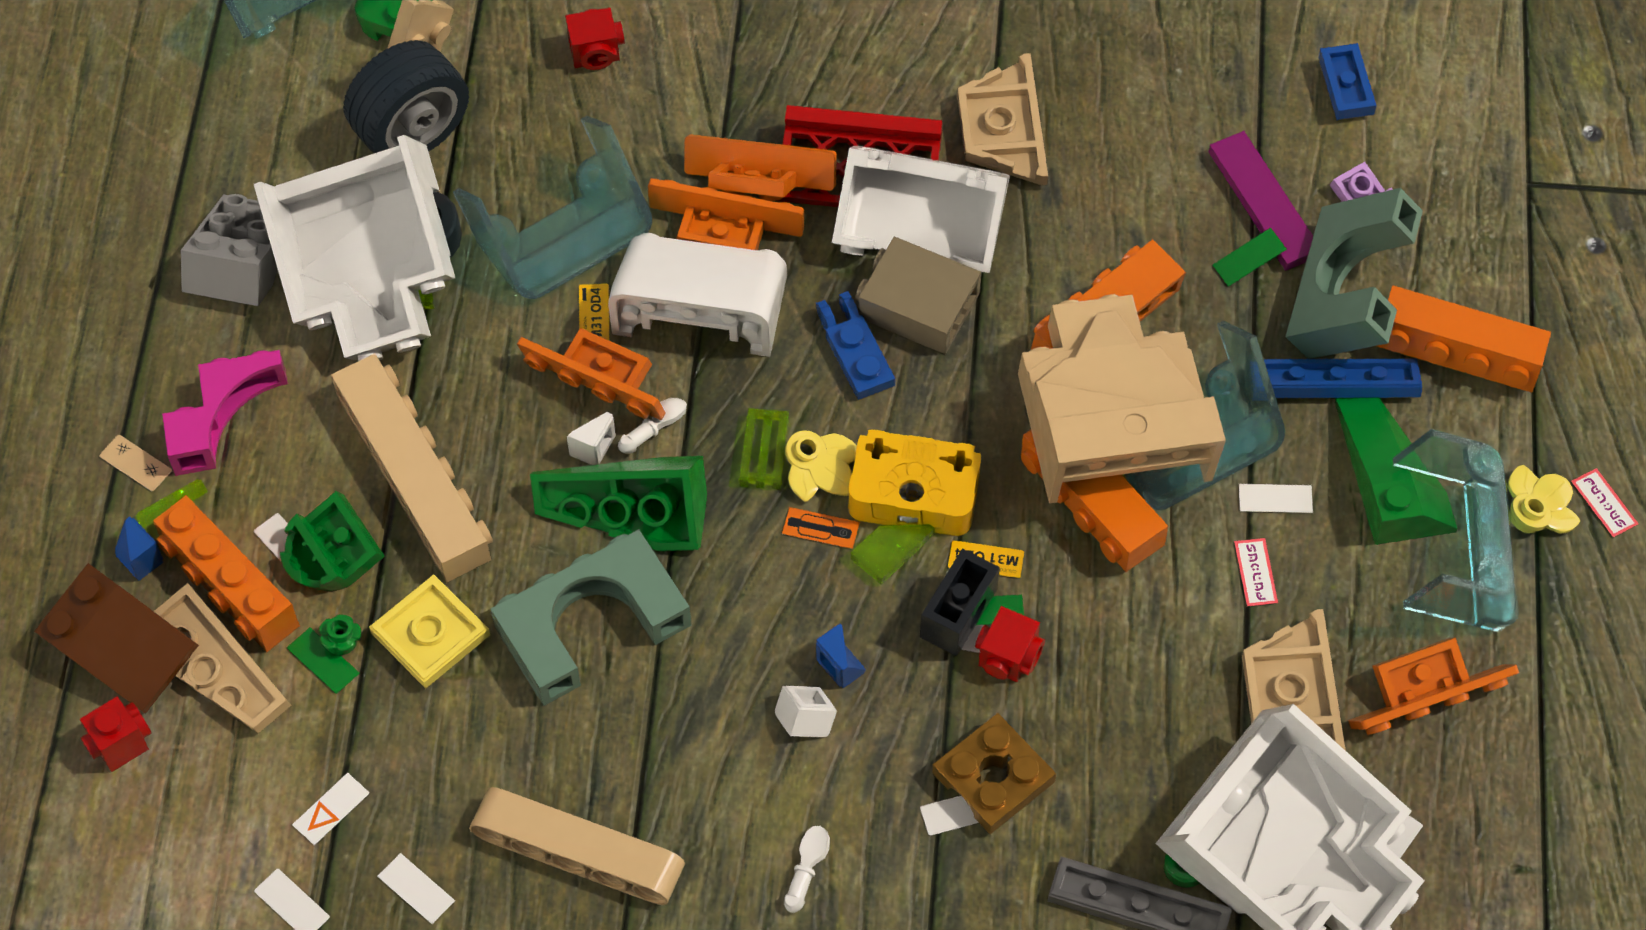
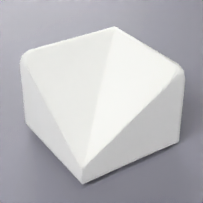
M606 412L572 431L567 436L569 455L591 465L600 464L616 436L613 415Z
M782 686L775 708V715L788 734L800 737H827L830 734L837 710L820 687Z

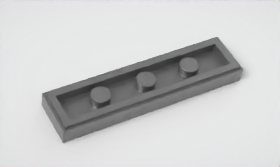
M1062 856L1060 857L1048 896V902L1140 930H1226L1232 911L1231 907Z

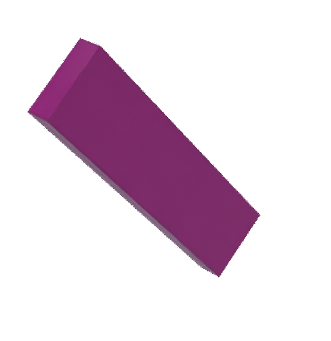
M1245 131L1210 144V156L1260 233L1272 228L1287 248V250L1276 256L1284 270L1287 271L1306 263L1313 235Z

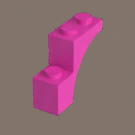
M262 350L248 356L231 359L217 358L209 363L198 364L203 406L196 408L182 407L174 412L162 414L167 455L175 476L216 469V453L219 439L232 416L255 396L272 388L288 384L280 350Z

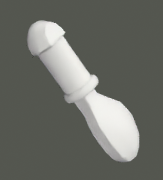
M668 398L661 401L660 404L666 412L663 419L659 420L652 417V420L644 419L640 426L620 438L618 449L625 454L635 452L638 446L649 438L657 436L658 430L679 420L686 413V402L679 398Z
M821 826L811 827L806 831L801 840L799 848L801 863L794 867L795 874L788 894L784 897V906L790 913H796L804 906V899L810 881L815 876V871L812 867L823 860L829 851L830 837L828 832Z

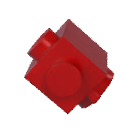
M611 7L589 9L585 12L565 15L568 40L575 68L584 67L588 70H600L606 68L614 61H620L618 45L625 44L621 21L614 22Z
M1001 606L991 627L985 624L976 640L975 648L980 650L978 666L984 668L985 672L994 678L1001 680L1008 678L1014 682H1018L1022 673L1026 675L1032 673L1045 644V639L1039 637L1040 622Z
M116 696L80 718L87 733L80 737L81 741L93 760L101 756L111 772L149 750L144 738L152 734L133 702L124 706L119 697Z

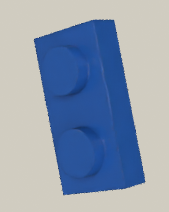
M1358 43L1320 48L1318 58L1336 120L1374 115L1377 105Z

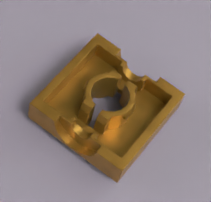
M999 713L936 761L932 768L934 776L948 790L950 788L954 789L965 799L974 814V818L989 834H992L1055 783L1056 780L1054 770ZM1007 765L1006 774L1008 776L1005 780L999 783L985 780L981 783L980 773L983 769L991 766L1003 769Z

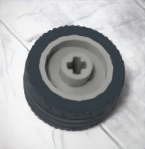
M410 40L385 49L362 67L346 91L343 112L353 131L373 153L399 146L397 137L402 135L427 145L429 152L446 140L452 131L455 130L456 126L459 125L469 104V91L460 73L439 50L425 41Z

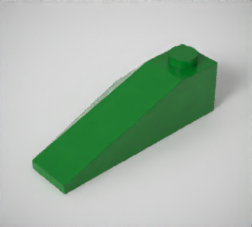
M1336 398L1335 406L1375 545L1456 533L1458 528L1447 492L1381 399Z
M703 456L658 457L536 471L530 474L536 515L580 528L583 526L609 533L608 536L613 538L622 534L629 535L639 529L650 547L657 551L699 550L701 547L707 502Z

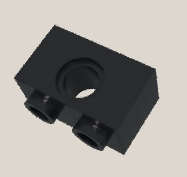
M962 548L921 614L920 638L957 656L997 591L1000 567Z

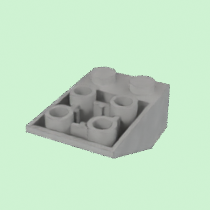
M223 194L181 249L182 292L259 306L271 289L278 271L259 202L247 199L239 194Z

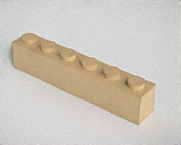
M374 353L331 374L340 402L446 583L491 561L488 544L492 543L493 539L483 520L475 522L470 513L474 508L464 488L456 490L451 480L455 479L450 464L444 456L439 459L433 451L436 448V443L427 426L419 428L414 418L418 417L415 406L408 395L401 397L396 388L400 384L392 367L389 364L383 367Z

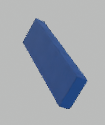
M1417 359L1254 360L1253 371L1257 398L1421 397L1423 388Z

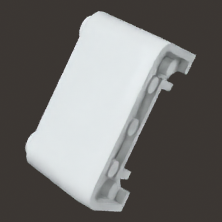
M863 146L850 147L832 243L840 244L841 252L863 256L864 249H887L895 236L981 271V274L982 272L990 273L1010 175Z
M643 233L635 236L628 245L609 296L608 306L612 334L632 337L634 327L637 324L642 323L643 329H651L652 320L729 330L730 341L738 342L739 336L746 339L751 344L750 354L770 357L787 279L786 262L777 252L769 249L750 250L664 238L653 233Z

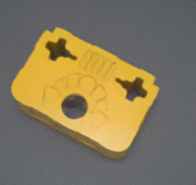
M868 430L867 436L860 435L857 442L855 462L849 482V513L855 520L952 536L964 535L970 530L980 480L981 453H976L975 446L971 444L894 434L881 430Z

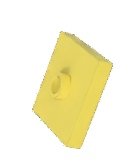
M434 574L369 626L371 634L425 689L490 636L489 628Z

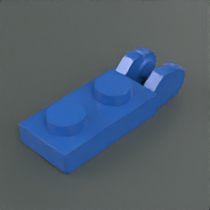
M844 292L838 296L841 310L845 313L848 320L840 324H836L832 310L825 300L817 302L816 309L826 331V339L856 398L859 400L895 386V377L863 315L859 316L857 306L850 293Z

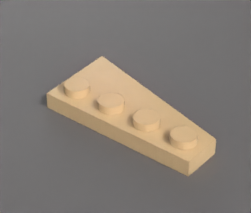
M188 583L154 610L155 613L199 645L176 674V678L258 734L292 706Z

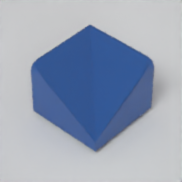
M128 517L124 521L115 548V554L132 575L140 581L163 563V557L156 541L134 517Z
M838 624L816 640V660L839 687L845 688L865 673V667L845 645L841 624Z

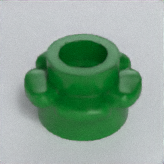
M336 615L332 619H326L320 625L319 633L322 635L320 642L332 654H348L356 647L357 641L361 637V628L359 624L353 622L350 616ZM339 630H341V631L344 632L343 634H340V635H337V634H336V632L339 631Z

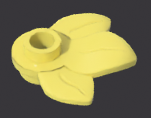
M807 430L794 433L785 446V455L791 464L788 482L792 491L804 502H808L816 494L818 488L834 495L849 496V482L852 473L848 464L855 461L857 445L852 440L836 433L821 437ZM800 445H809L813 449V454H804L800 449Z
M1525 465L1518 466L1511 473L1507 483L1508 490L1514 499L1510 505V520L1518 530L1524 533H1535L1547 528L1562 534L1572 531L1579 524L1580 519L1566 507L1573 494L1572 486L1566 478L1557 474H1547L1539 479Z

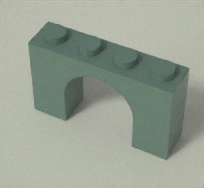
M1401 188L1321 207L1285 336L1308 359L1389 343L1397 309L1375 287L1339 294V291L1348 273L1367 256L1379 251L1415 243L1423 210Z
M639 529L629 535L622 534L615 537L609 542L607 547L592 555L584 554L578 557L564 570L556 574L550 573L542 576L532 587L519 594H509L499 600L496 606L490 608L495 629L543 706L581 686L578 667L555 632L559 617L573 602L592 595H606L619 599L631 608L654 645L692 626L690 606Z

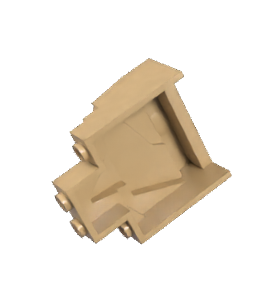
M1110 294L1094 300L1078 301L1072 299L1052 305L1048 330L1053 349L1037 347L1029 352H1023L1018 370V377L1049 503H1057L1062 482L1199 464L1204 482L1212 481L1226 439L1214 396L1204 398L1191 349L1188 348L1184 331L1175 333L1159 331L1144 337L1133 295L1118 296Z

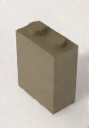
M894 236L887 249L881 248L877 253L873 263L874 272L870 279L864 278L857 289L855 300L859 302V316L863 315L866 322L946 355L980 294L981 271Z

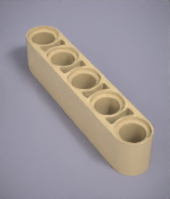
M496 787L487 789L469 828L474 835L486 842L657 905H667L685 865L684 860L680 856L667 849Z

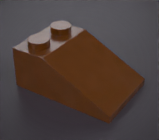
M89 563L34 631L128 702H133L145 714L199 646Z

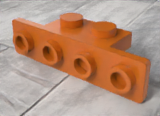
M692 134L685 137V173L708 176V187L721 190V192L744 195L745 193L758 194L762 200L777 201L785 197L795 187L828 191L836 187L837 153L834 150Z
M651 178L648 184L650 208L684 214L677 234V239L758 250L764 230L797 237L803 235L804 209L787 202L778 203L757 199L750 195H736L717 191L709 187L700 188L680 184L673 180Z
M582 328L577 332L564 356L523 337L517 343L525 356L524 362L537 371L545 372L546 369L557 373V376L563 382L572 387L578 388L582 384L591 388L592 393L601 400L608 403H613L614 400L624 403L630 412L643 419H647L650 415L662 420L666 414L656 397L638 389L652 366L649 358Z
M1448 638L1373 665L1372 667L1386 707L1350 719L1348 722L1351 729H1365L1367 735L1375 734L1391 728L1390 720L1404 715L1406 720L1425 716L1431 713L1429 706L1441 701L1444 702L1445 706L1466 701L1470 698L1468 692L1482 687L1483 692L1502 688L1508 685L1507 677L1518 674L1519 670L1516 664H1502L1469 676L1456 638Z

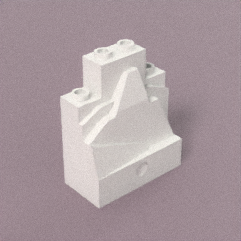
M406 135L397 137L399 146L276 186L263 182L254 184L293 323L308 326V330H316L331 325V318H333L344 358L360 361L375 353L378 359L381 360L383 359L382 352L396 348L397 352L401 353L419 348L421 346L420 340L431 337L418 290H421L422 294L437 292L445 288L444 282L455 279L450 260V250L433 195L434 192L440 190L427 145Z
M1294 704L1262 710L1155 843L1186 872L1236 913H1246L1264 930H1326L1324 924L1332 930H1392L1390 925L1399 914L1406 913L1416 903L1419 897L1416 891L1425 881L1386 846V844L1390 845L1395 842L1404 832L1406 825L1403 822L1411 813V810Z

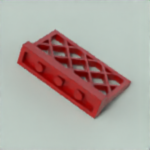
M787 105L783 145L792 146V138L809 139L816 149L825 150L840 142L848 143L850 147L859 146L858 144L869 148H875L876 146L887 147L891 152L906 155L911 154L915 150L931 151V159L939 161L942 143V120ZM847 158L841 163L837 162L836 176L839 174L843 179ZM805 188L802 191H790L785 197L777 201L838 207L840 195H831L827 190Z

